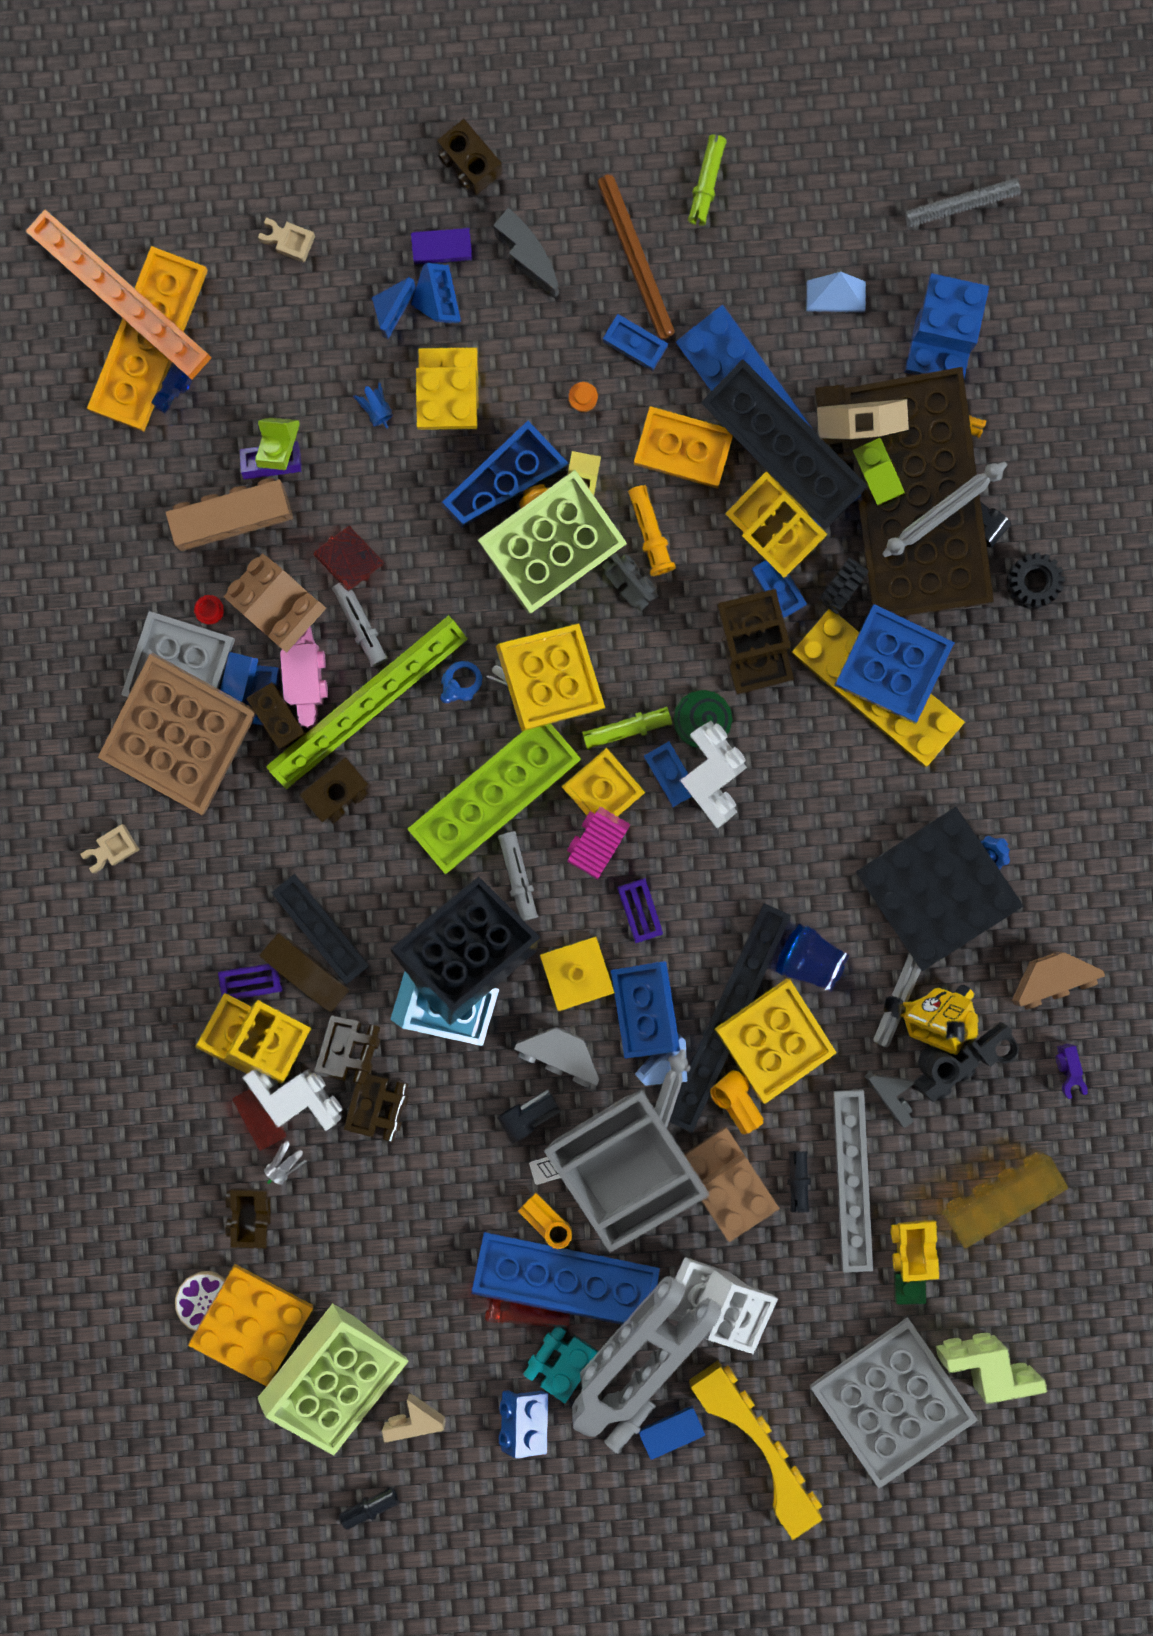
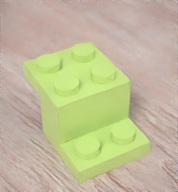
M990 1333L975 1334L973 1339L961 1341L960 1338L947 1339L943 1341L944 1345L936 1346L938 1358L949 1373L966 1369L971 1370L974 1389L986 1403L1047 1393L1045 1380L1030 1365L1027 1366L1026 1363L1010 1365L1008 1349L994 1335L991 1336Z

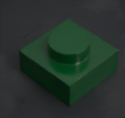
M894 1272V1302L896 1305L926 1304V1280L903 1282L901 1272Z

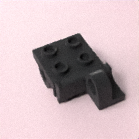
M999 1022L978 1040L967 1039L963 1047L960 1048L961 1050L958 1055L946 1053L937 1047L926 1048L921 1052L918 1059L919 1068L923 1074L914 1080L915 1083L913 1085L932 1102L936 1099L938 1101L944 1099L951 1093L952 1086L959 1081H966L975 1073V1068L980 1065L979 1061L990 1067L998 1061L1001 1063L1013 1061L1019 1052L1018 1044L1011 1034L1013 1031L1008 1025ZM1002 1040H1007L1010 1044L1009 1052L1004 1056H998L995 1050L997 1044Z

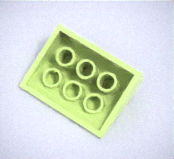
M576 470L572 471L478 540L528 614L537 610L627 544Z
M332 1303L259 1395L258 1401L267 1419L326 1452L335 1455L405 1367L408 1359L355 1316Z

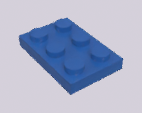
M666 961L611 970L624 1058L680 1051Z

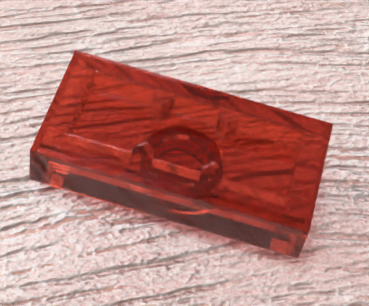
M251 1088L232 1098L259 1151L288 1136L282 1125L277 1127Z

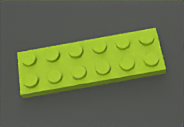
M552 724L523 731L412 824L408 831L441 870L447 874L578 764L581 758Z

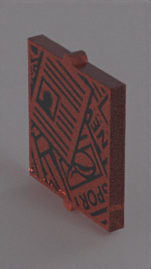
M350 526L335 537L330 536L328 542L313 554L348 592L363 580L368 581L370 575L384 564Z

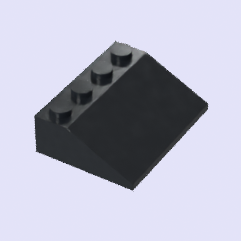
M478 876L395 944L390 951L429 1005L451 1026L536 953L541 937Z

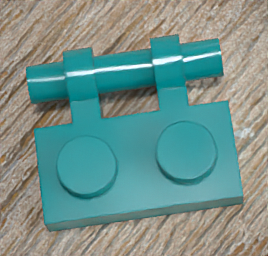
M557 1324L551 1333L548 1332L544 1337L543 1341L545 1343L538 1353L531 1356L528 1361L529 1366L523 1375L533 1381L539 1372L543 1373L545 1378L541 1382L540 1387L563 1403H566L581 1381L580 1372L599 1351L575 1334L568 1344L561 1339L567 1330ZM557 1350L561 1354L554 1365L551 1366L546 1361L552 1352Z

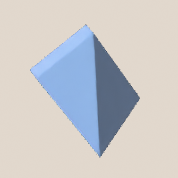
M843 272L807 281L806 311L865 312V281Z
M678 1033L680 1050H686V1040ZM679 1051L651 1055L635 1075L646 1086L663 1084L666 1074L671 1070L668 1057L677 1055ZM687 1071L682 1072V1082H687Z

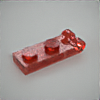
M486 1298L489 1301V1309L485 1311L484 1320L486 1322L559 1328L569 1327L570 1314L514 1302H510L509 1311L500 1310L501 1302L504 1300Z

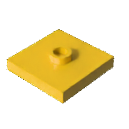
M607 747L562 785V788L586 815L590 811L596 813L599 807H603L615 816H619L645 794L643 788Z
M597 937L540 954L558 1011L614 994Z

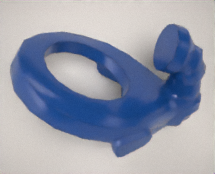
M460 661L447 669L441 681L443 685V693L440 696L442 703L448 704L457 700L465 702L473 699V695L482 686L483 679L481 671L476 665ZM460 668H468L475 674L476 680L474 685L468 688H461L458 682L453 679L454 672Z

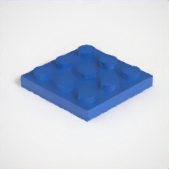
M873 604L834 686L915 724L924 709L955 642Z

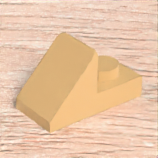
M410 1393L407 1399L410 1417L406 1418V1415L393 1416L388 1419L389 1422H385L382 1429L385 1443L444 1431L446 1421L445 1416Z

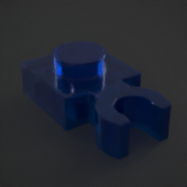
M174 364L162 382V389L154 396L151 403L165 414L170 408L175 397L178 398L181 392L185 393L188 390L192 379Z

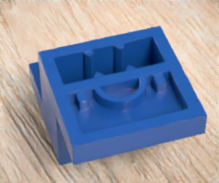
M933 273L930 274L923 306L916 316L904 373L919 375L963 367L965 378L969 355L978 341L989 286Z

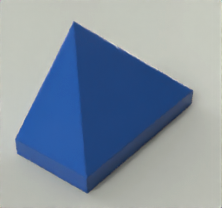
M424 264L411 305L435 322L458 324L461 322L449 265Z
M410 277L372 297L383 337L389 339L415 293V282Z

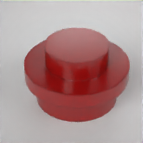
M205 595L195 603L194 613L200 622L212 625L222 619L224 605L216 596Z

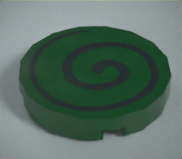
M707 690L694 691L683 697L675 708L673 718L675 731L681 740L690 747L698 749L700 747L690 736L691 733L712 721L714 725L716 723L719 724L728 735L733 720L731 708L725 699L717 693Z

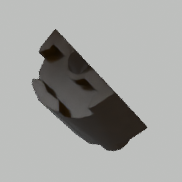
M232 1188L227 1190L225 1204L226 1208L232 1210V1218H228L226 1221V1237H230V1248H267L269 1238H267L268 1224H271V1197H268L269 1189Z

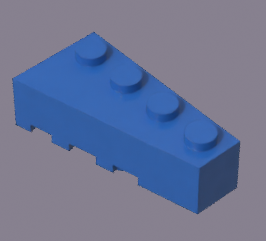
M527 421L442 502L441 507L463 528L523 494L526 489L539 485L566 470L569 463Z

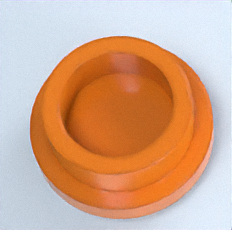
M579 382L572 386L569 391V402L575 410L587 412L595 407L598 393L592 384Z

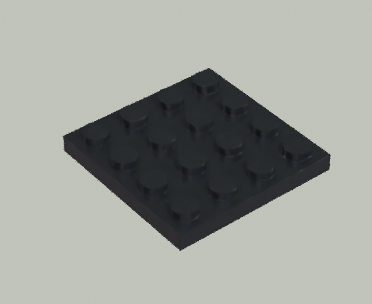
M956 806L856 871L922 972L1024 907Z

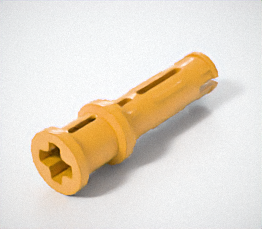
M646 485L636 486L630 489L628 493L643 535L644 543L642 549L648 555L652 568L650 570L651 576L662 575L674 570L676 566L670 560L666 547L668 541L665 537H662L647 487Z

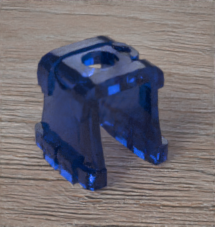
M798 924L787 938L785 946L779 954L775 972L791 980L806 981L832 992L835 982L839 981L845 969L844 964L850 955L828 943L816 930L809 926L805 927Z

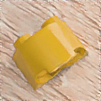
M936 1221L901 1222L897 1225H891L892 1242L897 1244V1253L892 1254L893 1268L895 1272H901L903 1282L939 1279V1264L936 1252Z

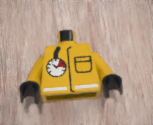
M960 985L954 993L941 988H934L928 995L913 1002H903L901 998L896 996H888L885 999L883 1011L891 1012V1015L896 1019L904 1017L910 1037L954 1055H958L961 1050L960 1048L963 1047L967 1039H974L978 1035V1016L974 1011L971 1001L974 993L966 985Z

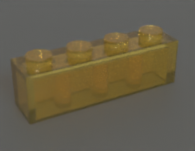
M1039 1152L1034 1153L1023 1160L1024 1164L1015 1170L1011 1167L997 1175L999 1179L990 1184L985 1182L973 1188V1194L964 1199L958 1197L947 1203V1209L941 1213L958 1243L962 1247L967 1248L1069 1189L1050 1156L1045 1153L1041 1155Z

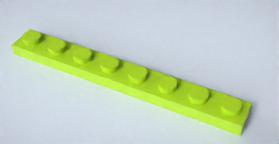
M448 615L266 766L267 769L287 790L467 641L468 638Z

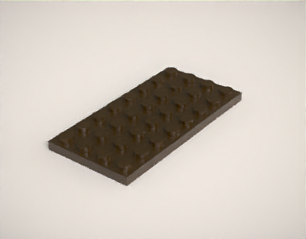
M963 367L844 388L846 405L907 399L908 430L878 437L850 439L853 451L873 440L881 438L905 492L878 506L869 487L858 498L867 570H869L868 578L872 605L875 604L900 617H908L993 604L994 598L980 494L914 544L906 545L901 555L884 557L882 554L887 548L890 538H899L905 528L977 475ZM853 452L854 471L868 485Z

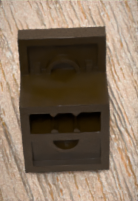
M776 589L717 603L724 632L721 640L736 695L794 681L787 650L791 645Z

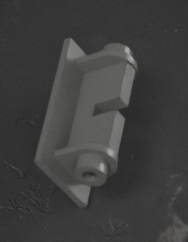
M622 552L613 554L611 556L612 559L602 566L605 569L604 574L616 588H619L625 582L628 584V587L621 594L634 609L637 607L639 611H642L649 604L646 599L651 601L659 597L655 592V585L649 578L640 575L635 569L637 567L635 561L629 555H623Z

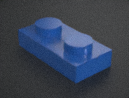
M619 314L615 317L602 341L652 372L668 347L667 342Z
M767 560L751 569L763 592L776 589L783 619L807 605L790 574L784 578Z
M670 741L643 756L672 807L692 797L680 781L688 773Z

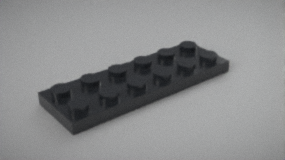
M744 359L701 402L824 529H827L869 487Z

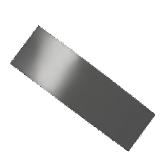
M507 208L493 225L494 235L512 249L509 252L510 263L552 297L556 298L559 294L558 282L545 250L523 220Z

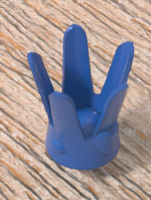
M378 383V389L374 391L369 386H366L364 391L369 403L363 397L356 395L353 397L369 415L373 426L383 423L387 429L386 421L392 418L393 414L390 406L385 401L381 383Z

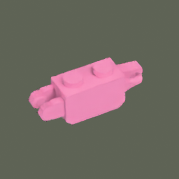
M310 626L287 653L284 650L280 652L284 700L294 708H297L298 723H301V726L309 729L318 724V706L324 705L323 698L328 697L327 681L322 680L321 668L326 667L324 650L320 651L319 646L314 642Z

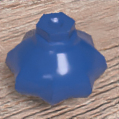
M986 836L984 840L980 841L999 870L1003 865L1009 864L1010 849L1007 847L1008 843L1005 839Z

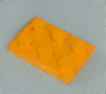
M650 406L633 465L718 489L733 435L725 427Z

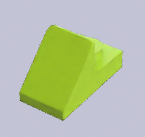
M280 418L259 420L258 425L262 439L255 459L257 467L286 470L300 425L299 420Z
M881 438L853 450L877 506L905 493Z

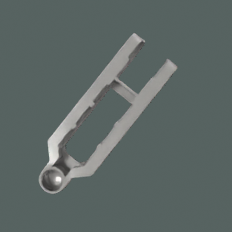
M671 1276L661 1280L580 1372L582 1392L572 1405L573 1428L583 1435L594 1437L601 1433L609 1423L630 1420L714 1328L720 1318V1305L709 1298L704 1299L675 1326L665 1319L681 1302L685 1286ZM646 1341L660 1347L656 1352L653 1351L650 1354L651 1358L639 1372L635 1371L632 1374V1379L621 1392L617 1391L616 1393L607 1394L602 1401L598 1399V1394Z

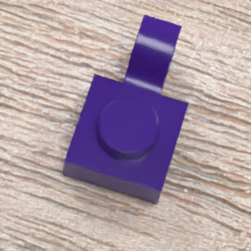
M1072 1044L1057 1046L1059 1054L1055 1055L1059 1071L1064 1072V1075L1067 1076L1062 1086L1063 1095L1065 1098L1071 1099L1072 1094L1070 1090L1074 1085H1078L1080 1094L1087 1095L1088 1089L1082 1079L1084 1074L1076 1046Z

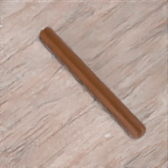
M604 175L598 179V186L657 336L660 339H667L674 335V328L613 175Z

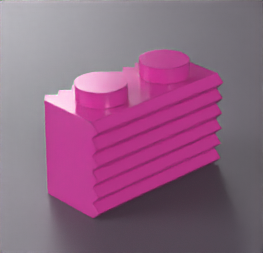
M599 807L596 813L589 812L581 825L586 829L581 838L575 836L567 849L571 853L567 862L597 880L630 827L628 822H625L603 807Z

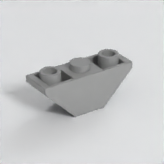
M556 1026L520 1040L515 1046L514 1050L519 1051L518 1057L534 1063L536 1059L547 1064L545 1069L558 1075H562L563 1071L574 1075L573 1081L580 1085L589 1087L590 1083L597 1086L599 1082L597 1071L584 1038Z

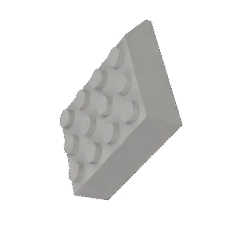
M643 1091L622 1098L556 1138L544 1150L610 1253L709 1196L703 1183Z

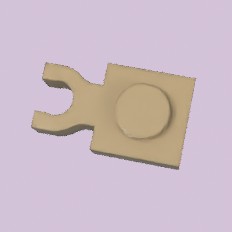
M266 218L264 224L266 227L272 228L273 233L268 236L260 233L258 236L259 241L267 245L277 244L275 248L277 253L305 263L315 238L314 232L286 222L283 229L275 221Z
M121 824L96 840L100 846L99 848L86 850L80 855L83 859H87L91 855L96 856L97 863L89 868L92 873H96L104 867L106 861L109 860L111 865H116L137 852L139 848L125 825Z

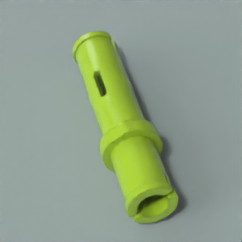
M714 134L708 137L698 183L693 188L692 195L694 199L688 221L696 225L697 219L699 220V226L706 225L710 202L714 201L715 198L714 186L727 142L720 135H718L717 141H715L716 135Z
M666 706L645 714L638 712L635 713V717L589 731H583L587 750L640 733L642 736L647 735V731L672 725L668 707Z

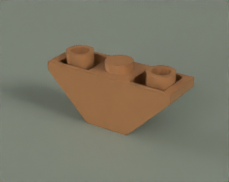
M1055 952L1029 962L1012 1000L1016 1006H1024L1025 1010L1041 1005V999L1052 996L1053 999H1058L1069 995V989L1080 986L1081 989L1095 986L1098 984L1097 979L1104 977L1105 974L1103 970L1065 952Z

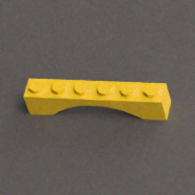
M717 1360L689 1380L690 1387L707 1413L722 1417L737 1425L751 1436L760 1447L772 1471L774 1487L773 1508L775 1514L792 1540H794L823 1520L819 1511L823 1506L813 1491L807 1493L802 1484L806 1481L796 1465L791 1468L785 1460L789 1455L778 1440L774 1443L768 1433L772 1430L764 1417L761 1415L757 1418L751 1408L755 1404L745 1390L740 1393L734 1384L738 1379L730 1366L723 1367L720 1361Z

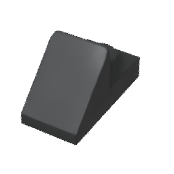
M872 1073L864 1076L900 1126L905 1128L914 1122L909 1115L913 1111L903 1097L897 1099L899 1094L915 1083L914 1081Z

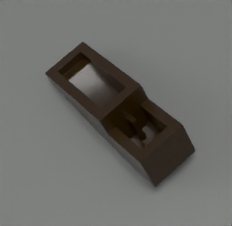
M279 932L259 954L263 960L330 1013L350 991L338 978L282 932Z

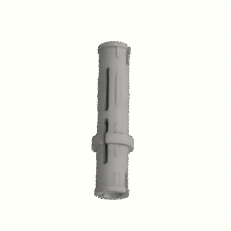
M347 580L333 586L332 590L356 635L355 641L357 645L362 646L371 667L378 666L387 661L388 657L385 655L377 639L378 632L375 628L372 629L350 583L348 587ZM347 600L350 601V603H351L353 609L355 610V612H356V614H357L359 620H356V618H355V616H354V614H353V612H352V610H351V608H350V606H349ZM361 627L364 628L373 647H370Z
M514 831L497 837L500 841L512 887L510 895L515 898L519 917L523 921L537 918L538 914L531 893L534 891L533 885H529L516 836L517 833Z

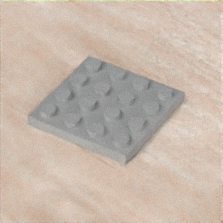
M908 1317L809 1385L879 1489L978 1421Z

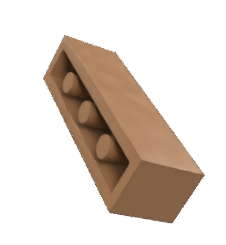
M267 478L259 481L258 486L247 489L246 486H239L229 490L230 494L218 496V494H211L202 497L201 502L190 505L189 502H183L174 505L173 510L166 512L175 546L180 551H184L292 520L293 515L283 483L280 479L275 481V478Z

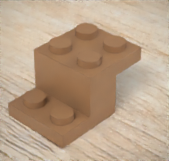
M263 553L259 558H255L250 562L247 571L239 580L231 583L227 593L224 595L227 601L286 653L326 609L325 606Z
M727 1127L716 1132L684 1154L709 1193V1196L704 1198L702 1202L728 1242H731L780 1209Z

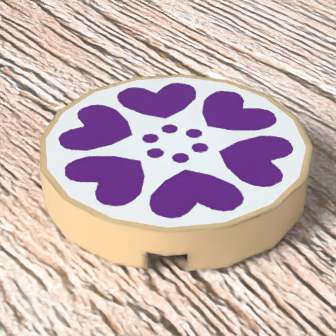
M200 1271L189 1276L183 1282L175 1297V1309L180 1321L184 1325L196 1331L226 1278L213 1271Z

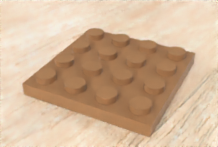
M151 653L98 758L203 815L211 803L256 713L250 706L160 656Z

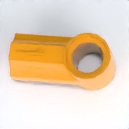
M732 1070L711 1088L710 1095L719 1107L728 1111L741 1134H748L758 1129L764 1123V1119L747 1093L750 1089L748 1080L740 1072Z
M537 1192L518 1210L552 1248L561 1249L570 1243L572 1237L571 1226ZM555 1226H562L567 1231L566 1239L560 1242L553 1240L550 1236L551 1229Z

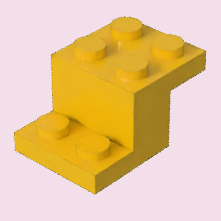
M477 347L418 349L419 368H416L417 429H477V408H479Z
M768 471L725 513L744 532L742 536L784 578L828 535Z
M224 993L195 1047L246 1074L255 1069L283 1083L311 1028L259 1000L252 1006H249Z

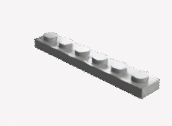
M864 1090L833 1091L841 1269L843 1273L873 1271Z

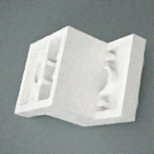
M710 721L690 734L708 760L680 781L716 828H719L737 813L734 808L736 803L727 792L723 793L720 788L747 767L744 764L746 760L743 754L736 747L732 749L725 740L727 734L719 724L716 723L714 725Z
M255 1069L243 1077L277 1127L284 1124L307 1106L325 1131L343 1117L340 1113L343 1109L334 1096L329 1098L323 1089L326 1086L321 1076L316 1075L315 1072L312 1073L310 1069H307L280 1089L277 1086L278 1081Z
M685 1257L675 1278L684 1284V1295L681 1302L667 1318L680 1322L690 1310L693 1311L704 1299L709 1298L720 1305L721 1314L717 1324L705 1338L754 1354L778 1298L770 1293L749 1287L728 1271Z

